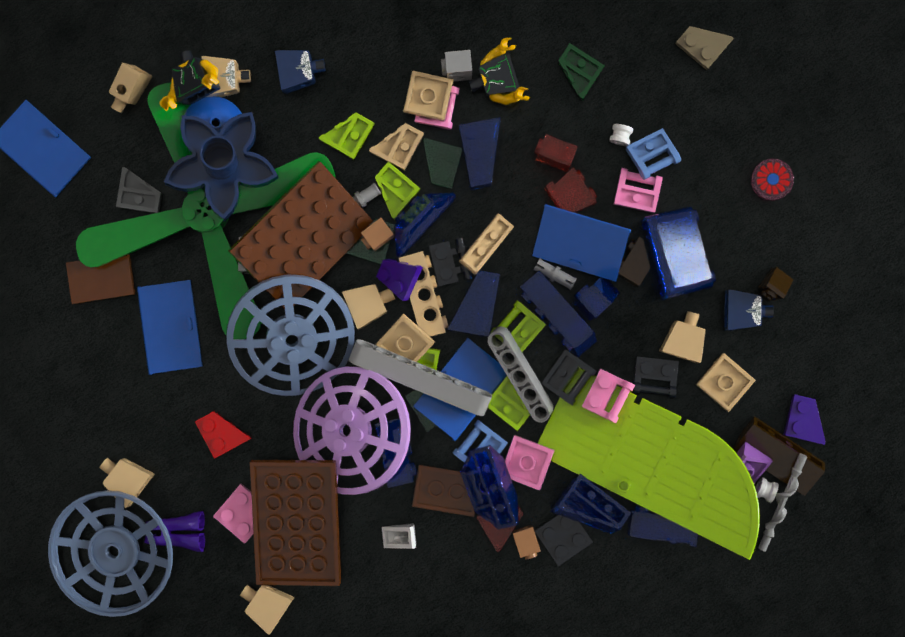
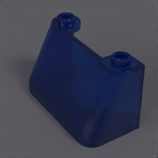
M692 207L650 215L641 220L643 231L649 232L646 237L647 240L649 239L660 278L659 284L664 283L662 290H660L662 301L712 288L713 283L716 282L714 271L709 268L697 222H699L697 210H693Z

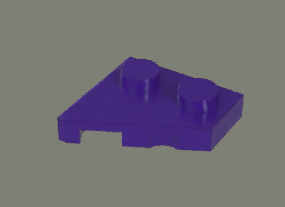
M384 259L376 277L402 301H407L423 267L421 265H409L407 262H397L393 259Z
M793 394L784 435L825 445L826 441L815 399Z

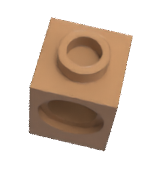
M379 218L361 232L363 244L368 250L372 247L374 251L395 237L382 218Z
M532 525L512 531L520 558L531 559L537 556V552H541Z

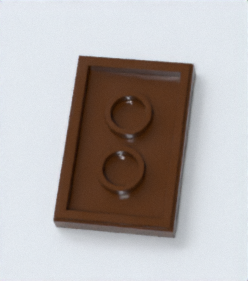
M129 254L95 268L85 266L80 261L66 263L72 304L135 295Z
M419 465L412 507L474 517L481 475Z

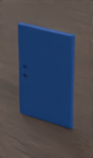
M27 100L20 105L0 128V149L54 197L58 196L91 159L83 149Z
M545 204L532 256L616 282L631 229Z
M191 280L143 287L138 286L137 292L149 375L203 367Z
M469 338L465 340L441 371L444 374L481 388L491 395L507 376L500 363ZM424 393L413 406L454 441L458 439L476 416L473 413Z

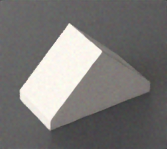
M414 523L382 527L384 548H416Z

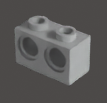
M470 50L445 52V59H441L442 76L453 79V82L472 80Z

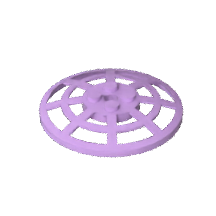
M341 367L320 376L305 391L296 410L293 436L299 460H306L312 455L316 460H324L318 451L327 446L334 453L333 460H336L337 481L338 475L351 476L362 473L368 483L357 488L337 487V493L348 495L368 493L384 485L397 473L402 465L410 442L409 413L399 391L384 376L361 367ZM342 373L361 374L356 386L332 387L330 377ZM372 378L382 385L393 401L381 406L380 402L371 393L364 390L368 379ZM323 382L325 393L316 401L311 412L304 410L303 407L311 392L318 384ZM342 392L353 393L348 405H339L335 394ZM363 396L374 407V410L365 413L361 408L357 407L360 397ZM328 399L331 410L326 417L323 418L316 415L320 406ZM394 409L398 410L401 424L399 444L387 441L388 423L385 414ZM378 417L381 427L380 438L371 435L372 427L370 421ZM300 418L308 420L307 439L309 447L302 451L299 437ZM313 423L322 426L323 438L314 443ZM346 424L349 425L351 430L348 436H345L343 433V428ZM368 444L377 446L372 457L365 462L360 452ZM384 449L396 452V456L389 468L381 477L375 479L369 468L379 460ZM342 456H352L357 467L341 469Z

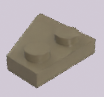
M689 26L675 44L707 70L734 38Z

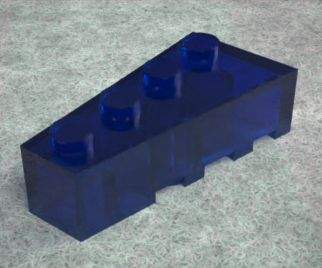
M540 271L520 286L523 292L521 294L522 298L528 304L532 303L536 307L534 310L542 320L544 318L547 320L550 330L555 335L558 334L563 339L561 342L569 351L572 350L577 357L597 342L594 331Z

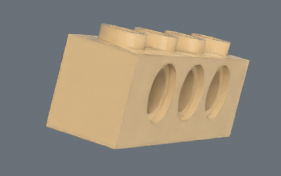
M423 251L400 257V262H407L409 265L414 266L421 265L423 267L422 270L425 272V277L422 280H417L410 295L418 327L429 337L446 333L445 328L449 326L446 315L441 316L439 310L443 305L440 295L436 296L434 292L437 283L435 276H430L428 268L432 267L429 255L424 256ZM423 289L431 293L430 298L426 301L420 300L418 296L419 292ZM429 309L436 312V318L433 321H427L424 318V313Z

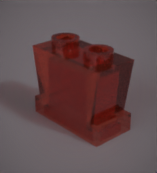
M546 134L544 139H539L534 154L538 155L536 161L567 172L578 146Z
M574 167L556 184L552 181L544 188L557 208L574 213L593 206L597 202L595 200L597 198L595 192L591 187H586L583 182L585 181L583 174L580 170L576 171Z

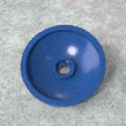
M213 96L204 97L191 104L184 116H195L204 119L211 125L212 121H218L219 126L213 127L219 133L228 120L242 113L231 101Z

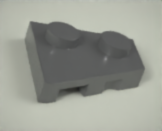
M122 167L116 207L159 213L162 193L127 168Z

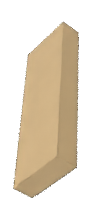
M499 213L496 214L459 262L474 275L477 274L514 226Z

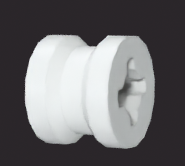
M613 124L612 129L614 132L610 136L609 141L622 146L630 145L629 136L633 133V128L622 124Z
M761 477L755 488L757 497H763L770 503L773 502L779 484L776 482L770 483L766 478Z

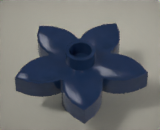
M252 112L239 114L231 118L224 124L219 133L204 119L182 115L181 135L186 148L192 155L182 157L173 164L164 180L165 185L185 192L196 191L205 187L209 206L225 222L238 205L239 185L249 188H260L278 179L275 169L266 158L257 153L249 152L256 138V125Z

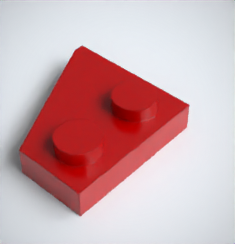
M215 411L195 421L214 459L251 439L249 435L243 433Z

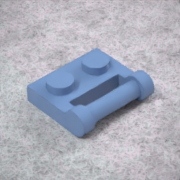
M663 128L626 146V151L639 170L643 180L649 178L650 174L672 163L677 164L681 162L678 151ZM666 151L668 152V157L648 167L644 164L646 161Z
M477 420L474 424L475 427L467 438L452 453L483 476L508 442ZM483 431L487 436L470 458L465 455L466 451Z

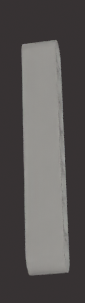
M356 340L349 357V361L354 365L376 372L390 380L475 415L484 416L492 398L489 392L364 340Z

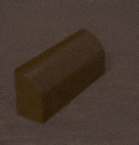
M755 416L745 427L734 446V450L738 452L742 445L747 442L771 458L773 462L766 471L788 484L791 477L792 467H794L799 453L806 455L807 459L802 468V473L797 477L799 486L796 490L804 496L825 472V462Z

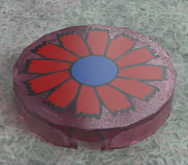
M779 159L762 161L754 168L751 177V185L755 193L759 197L771 201L786 196L794 182L791 168L787 163Z

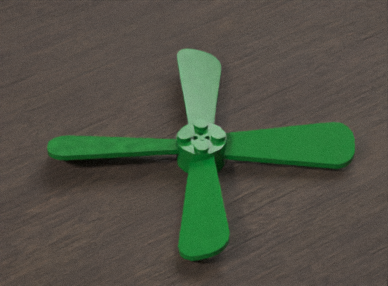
M165 83L154 87L149 92L147 99L148 106L175 163L182 157L192 155L185 146L180 128L182 115H185L190 105L176 102L177 107L175 109L169 107L168 111H165L159 104L160 100L167 96L170 91L171 83ZM309 153L276 168L275 171L278 179L267 186L249 188L239 185V201L233 214L273 206L318 161L335 177L331 162L321 153ZM205 187L188 192L182 208L90 227L82 231L76 241V250L80 262L85 266L95 268L189 227L202 233L221 326L226 336L227 325L233 308L249 290L243 273L238 271L237 260L228 252L231 246L223 228L228 223L229 218L224 222L212 209H207L209 204L205 194ZM254 298L250 300L253 304L256 305ZM243 308L236 321L233 339H246L248 327L254 316L246 308ZM258 322L254 335L260 330L262 322Z

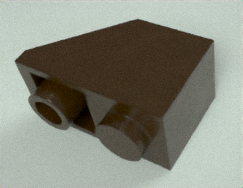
M640 237L636 241L632 239L626 248V251L629 253L625 259H622L618 274L620 278L635 287L640 286L650 269L644 241Z
M775 267L770 270L757 289L761 291L760 295L768 301L784 299L794 279Z

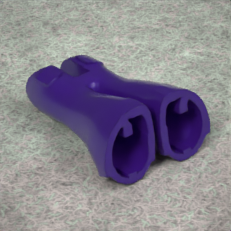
M203 511L176 518L162 519L168 530L172 546L204 552V533H171V531L181 530L202 531L205 526ZM159 525L153 531L161 530ZM162 531L161 535L153 534L156 545L167 546ZM145 536V543L149 544L148 538Z

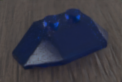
M454 193L423 194L421 197L416 196L409 204L411 208L406 213L402 211L395 219L397 221L395 224L396 256L398 258L403 257L456 199Z
M491 445L470 450L460 473L474 512L493 524L498 530L517 526L518 498L504 458Z

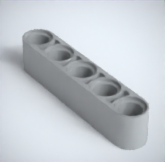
M502 326L497 327L488 337V344L532 418L541 423L547 421L554 408L552 401L510 331ZM495 335L502 336L503 342L497 341ZM506 353H511L514 356V360L508 359ZM517 371H522L525 374V378L519 377ZM527 389L534 390L536 395H530ZM538 407L545 408L547 413H541Z

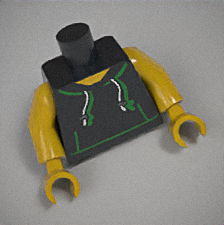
M503 38L500 45L492 49L480 62L478 67L479 77L468 80L471 92L483 89L486 98L504 105L519 100H529V96H523V92L529 89L519 87L509 52L506 53V51L515 49V45L507 46V42L512 38Z
M191 51L181 52L179 57L182 64L172 69L170 91L167 96L160 100V106L165 111H168L169 107L171 109L177 107L176 102L191 105L220 90L221 87L217 80L218 68L208 60L193 57Z

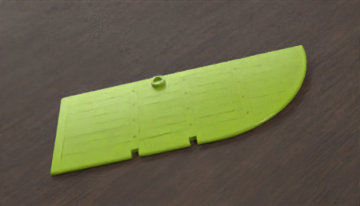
M579 368L563 392L569 394L585 370ZM591 375L575 398L576 402L573 406L561 397L559 398L537 443L555 450L551 459L552 462L749 560L751 559L759 533L760 513L758 497L746 466L737 453L723 439L688 419L684 426L678 424L681 416L642 398L639 405L634 403L637 395L629 392L617 416L619 417L617 423L582 408V405L597 377L595 375ZM616 387L605 411L610 413L622 389L621 387Z

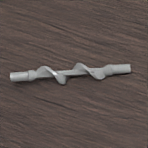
M799 453L795 465L792 467L791 477L785 491L776 494L777 509L772 520L765 524L766 530L763 532L764 535L758 547L762 551L767 550L772 537H774L775 526L781 523L787 514L784 506L788 497L792 496L798 489L797 477L801 475L802 468L807 459V456Z

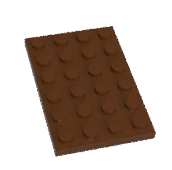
M318 161L228 252L258 283L282 275H303L320 280L363 236L361 232L372 225L374 221L328 169ZM291 284L292 297H303L312 287L303 284ZM283 285L266 289L274 300L284 298Z
M251 460L250 477L256 585L340 586L341 568L336 460Z

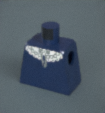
M307 50L275 51L283 94L315 84L314 73L326 71L324 59L312 61L311 54Z
M735 290L725 291L724 331L761 326L762 318H773L774 307L773 305H762V296Z

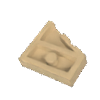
M405 123L397 131L389 134L380 143L371 147L369 152L405 171L424 133Z

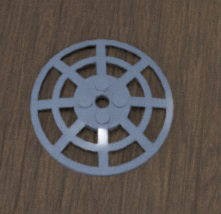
M282 275L258 283L239 299L229 317L227 347L234 367L251 385L271 394L296 396L304 394L308 389H300L299 380L313 376L322 368L329 372L333 369L345 367L353 349L355 330L348 306L333 288L312 277ZM291 284L308 285L321 290L325 294L318 304L306 298L292 297ZM283 285L284 298L271 301L261 309L250 301L266 289ZM331 299L342 310L348 328L335 330L332 318L325 310ZM293 304L304 305L313 310L307 317L294 314ZM285 306V315L278 317L274 321L266 315L267 312L276 307ZM243 308H246L254 316L248 327L246 339H233L236 321ZM319 315L327 323L329 332L316 333L313 323ZM259 321L268 327L266 339H253L254 331ZM289 335H295L298 339L295 343L289 344L286 342V338ZM348 336L346 353L340 365L336 367L329 362L335 350L336 339ZM330 340L329 348L324 358L315 353L318 342ZM234 348L248 349L251 360L259 369L251 377L240 365ZM254 348H267L272 357L263 365L258 359ZM310 359L317 364L311 370L299 374V363ZM278 362L290 365V375L279 374L271 369ZM265 375L278 380L291 381V390L272 389L258 383V381ZM334 375V376L330 377L331 381H332L337 375ZM323 382L318 384L313 391L323 387Z
M110 490L96 491L84 495L62 511L51 530L48 557L54 579L71 601L88 612L109 617L136 613L154 601L167 584L173 565V549L168 530L158 514L144 501L133 495ZM97 497H116L115 508H103L91 512L83 504ZM124 498L140 505L154 519L145 524L137 515L124 510ZM77 509L84 519L76 527L73 537H59L65 520L72 511ZM105 514H115L114 525L104 527L96 517ZM124 516L133 520L140 528L133 533L124 528ZM88 523L96 531L90 541L80 539L81 533ZM158 525L166 541L168 559L157 556L156 542L151 530ZM145 534L150 544V554L140 551L137 541ZM58 546L71 547L72 561L77 572L67 579L59 563ZM110 546L118 549V556H113L110 553ZM78 548L88 549L90 563L84 567L79 558ZM138 560L149 563L146 572L140 579L133 569ZM155 565L166 568L161 583L148 596L143 584L151 576ZM96 569L99 573L107 576L105 585L95 581L89 576V573ZM126 574L132 584L115 588V577ZM83 579L92 588L103 592L100 605L85 599L75 591L72 585ZM136 590L141 602L128 607H109L112 595L126 594Z

